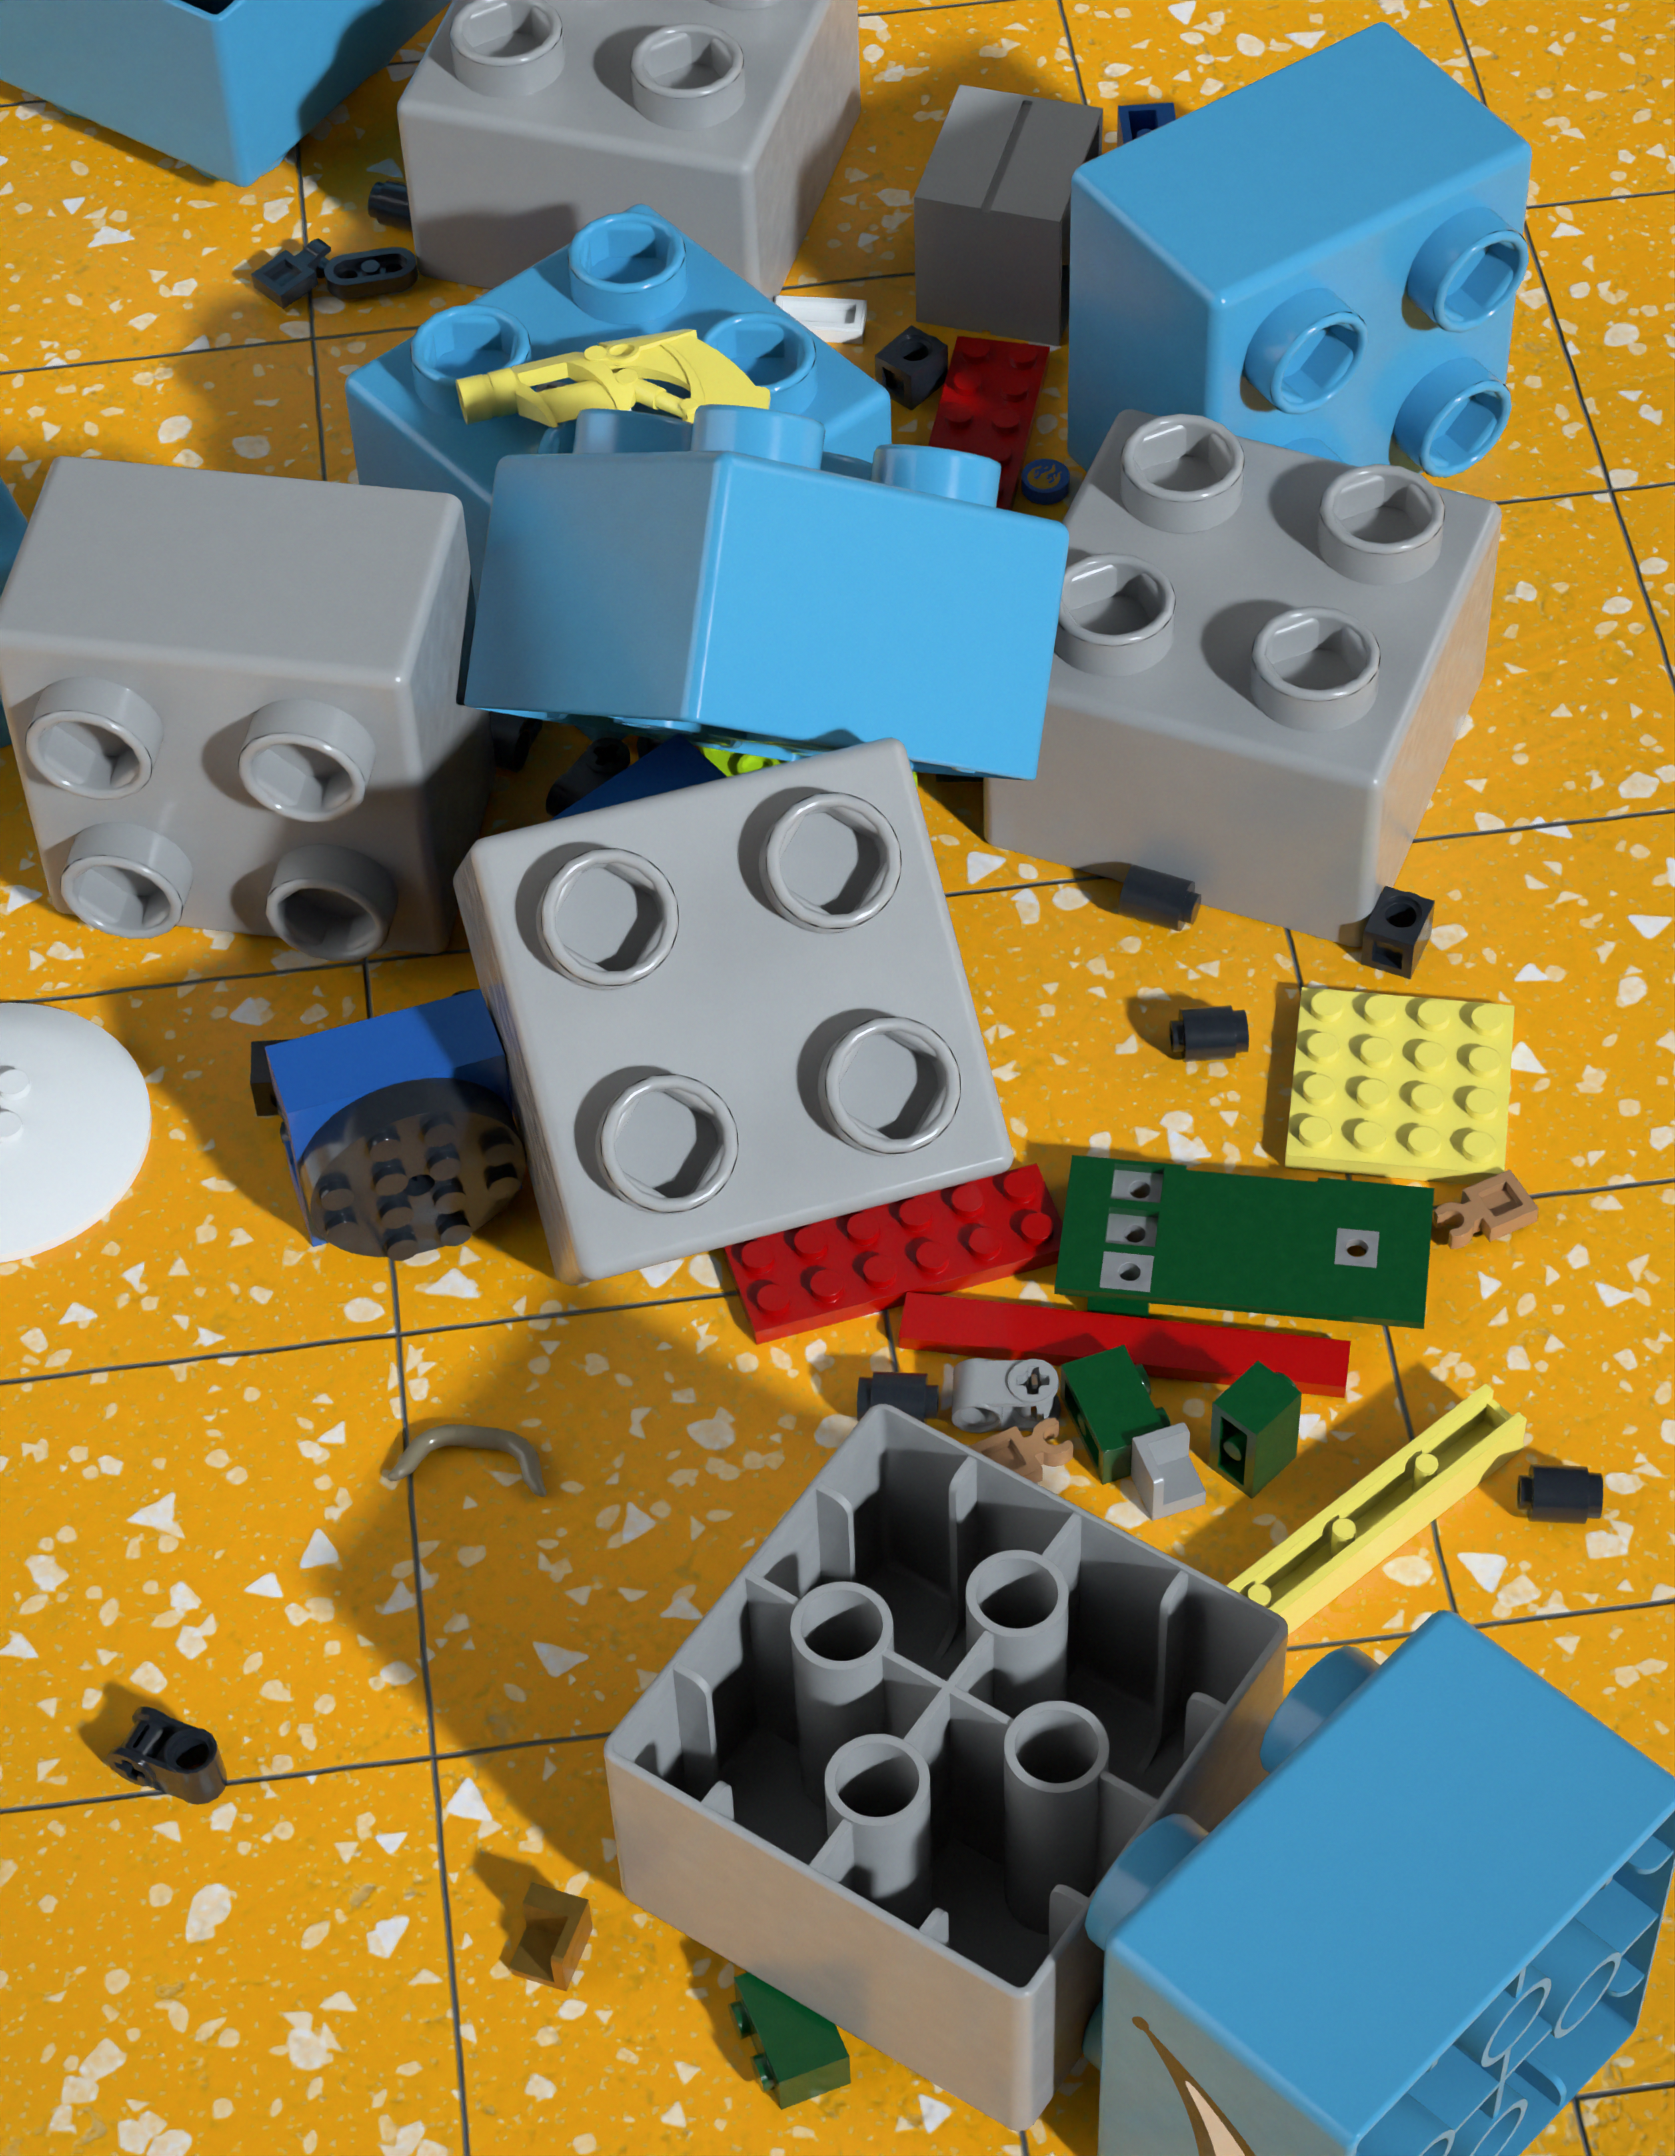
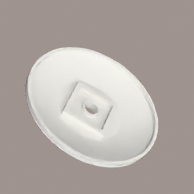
M0 1003V1263L34 1256L73 1239L104 1217L121 1200L133 1184L143 1165L151 1138L152 1114L146 1084L138 1065L121 1043L103 1028L83 1017L61 1009L30 1003Z

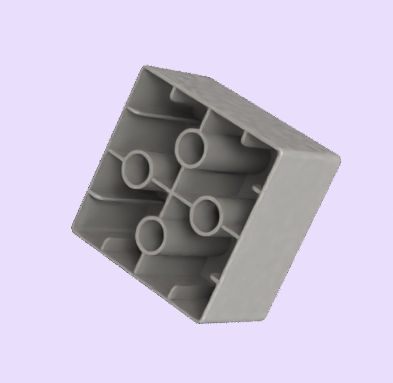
M453 0L397 105L401 148L419 273L429 278L493 289L571 243L575 234L589 222L608 214L621 213L633 205L642 203L650 206L771 301H774V295H779L861 111L858 0Z
M1134 409L1121 411L1110 427L1062 521V524L1069 531L1070 539L1037 775L1033 781L983 777V831L985 840L999 848L1123 883L1132 865L1156 870L1194 881L1195 893L1201 894V905L1350 947H1362L1364 929L1384 887L1393 888L1483 678L1502 521L1501 508L1498 504L1488 499L1433 486L1421 474L1401 466L1373 464L1358 467L1236 436L1223 424L1199 415L1179 413L1158 416Z
M59 456L53 460L0 598V697L51 902L58 912L77 915L86 924L106 934L127 939H151L169 932L175 926L280 937L289 946L309 956L329 961H356L375 954L379 949L437 954L446 949L459 909L453 878L470 848L478 840L497 771L489 711L470 708L464 704L476 606L463 506L456 496L441 492L72 456Z
M893 737L878 739L484 837L472 845L453 878L457 901L481 992L505 1054L511 1106L525 1150L526 1163L555 1274L563 1284L569 1286L609 1278L994 1176L1007 1171L1011 1167L1014 1159L1013 1150L907 750L900 740Z
M888 1404L872 1406L607 1738L603 1753L623 1893L630 1902L1008 2129L1017 2132L1028 2130L1034 2125L1083 2054L1081 2045L1085 2028L1096 2006L1103 1998L1104 1951L1089 1939L1085 1928L1089 1905L1101 1881L1127 1847L1156 1821L1173 1813L1184 1814L1210 1833L1269 1775L1262 1767L1259 1753L1264 1734L1275 1712L1282 1704L1288 1624L1283 1617L905 1412Z

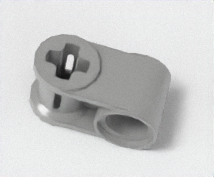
M974 1358L959 1362L953 1371L951 1420L957 1428L970 1433L1005 1431L1014 1426H1017L1019 1431L1033 1432V1429L1039 1422L1048 1418L1059 1419L1061 1406L1059 1397L1056 1395L1059 1387L1057 1371L1051 1364L1038 1359L988 1360ZM1032 1374L1037 1375L1038 1385H1032ZM1036 1406L1037 1417H1032L1031 1407Z

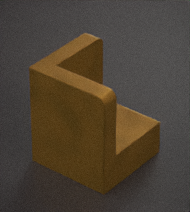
M531 1883L523 1901L527 1927L511 1961V1972L514 1976L567 1991L593 1930L589 1900Z

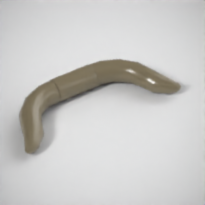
M445 1424L430 1428L411 1441L399 1462L388 1474V1480L390 1481L405 1478L416 1470L429 1452L443 1446L499 1450L509 1453L519 1462L524 1482L535 1495L545 1497L547 1494L538 1453L527 1439L512 1431L492 1427Z

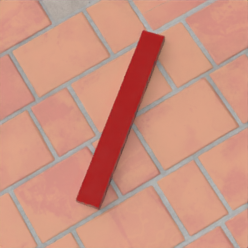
M906 1292L898 1336L899 1348L1000 1360L1038 1359L1044 1360L1053 1366H1061L1080 1358L1125 1345L1133 1364L1141 1363L1148 1376L1222 1385H1232L1254 1363L1259 1361L1274 1373L1280 1372L1288 1376L1302 1394L1345 1398L1351 1341L913 1292Z

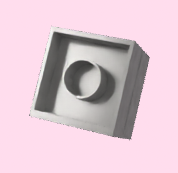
M959 85L914 195L916 322L978 333L987 330L991 331V335L1059 346L1069 319L1071 178L1074 171L1080 165L1102 155L1103 108Z

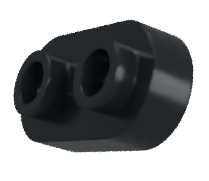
M388 247L339 255L331 259L326 264L324 270L328 291L335 297L347 300L402 292L413 286L418 279L416 257L410 250L402 247Z

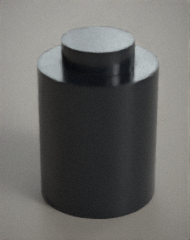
M1132 865L1121 890L1118 911L1120 915L1180 932L1185 923L1193 924L1195 922L1201 905V894L1195 893L1194 881Z

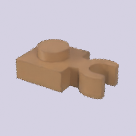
M1509 1169L1463 1189L1461 1203L1448 1202L1437 1207L1434 1211L1433 1225L1435 1228L1443 1227L1449 1223L1458 1225V1228L1449 1231L1448 1246L1450 1249H1458L1466 1246L1476 1232L1482 1231L1490 1242L1537 1222L1539 1208Z
M1048 1418L1039 1422L1033 1429V1433L1024 1438L1017 1426H1014L968 1446L1034 1483L1043 1481V1468L1041 1465L1057 1467L1068 1463L1073 1458V1444L1070 1440L1064 1441L1059 1445H1050L1046 1442L1059 1436V1422L1056 1418Z

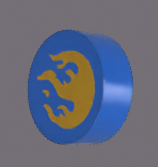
M1038 459L1024 467L1021 475V489L1023 495L1031 502L1041 505L1055 504L1063 500L1069 493V470L1061 462L1053 459Z

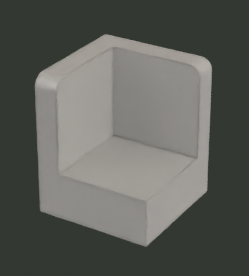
M1184 1422L1132 1438L1131 1477L1152 1521L1204 1505L1206 1501V1490L1189 1457L1190 1432Z

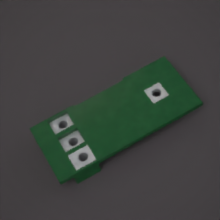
M1072 1155L1054 1294L1088 1297L1087 1312L1149 1319L1150 1303L1424 1329L1434 1188L1318 1178V1182L1259 1177L1186 1170L1187 1165ZM1356 1245L1363 1247L1367 1253L1361 1257H1354L1348 1254L1346 1250Z

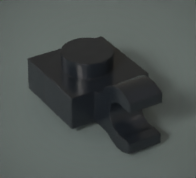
M318 238L308 243L295 256L284 250L251 274L254 288L282 309H285L318 285L317 278H325L324 270L329 260L324 256L331 252V247Z

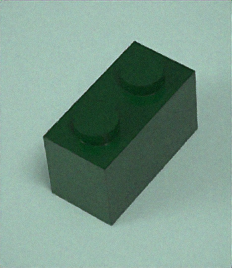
M1125 1345L1061 1365L1060 1397L1102 1485L1131 1476L1132 1438L1171 1426L1164 1408H1155L1149 1396L1151 1395V1386L1145 1368L1141 1363L1133 1364Z
M1257 1361L1212 1403L1209 1467L1251 1499L1295 1459L1297 1455L1302 1392L1298 1390L1288 1376L1280 1372L1274 1373L1264 1364Z
M749 1972L734 1977L736 2001L728 2004L734 2028L741 2040L751 2037L757 2055L750 2057L756 2080L763 2093L773 2089L781 2110L851 2083L849 2055L834 2023Z

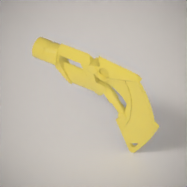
M680 329L600 342L596 346L587 348L585 352L575 351L515 365L512 368L508 367L487 372V374L483 375L478 374L456 379L458 398L467 425L490 420L493 417H503L518 413L520 416L555 428L559 427L557 423L577 419L579 412L584 409L629 410L636 402L654 410L661 409L682 418L683 421L693 423L695 411L701 405L722 404L769 409L771 400L768 388L755 386L734 362L710 345L697 339L696 330ZM570 378L577 382L540 392H535L530 388L531 386ZM643 379L661 380L681 386L690 391L691 398H679L667 393L666 389Z

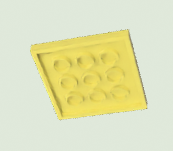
M1302 987L1285 1168L1467 1185L1477 1184L1505 1172L1515 1006Z

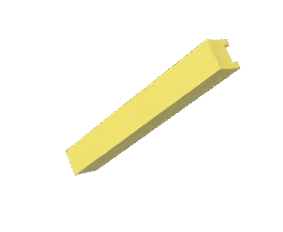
M1485 1383L1226 1586L1279 1614L1288 1624V1635L1291 1634L1521 1452L1525 1445L1523 1440L1527 1418L1520 1412H1517L1515 1415L1509 1413L1493 1399L1494 1390Z

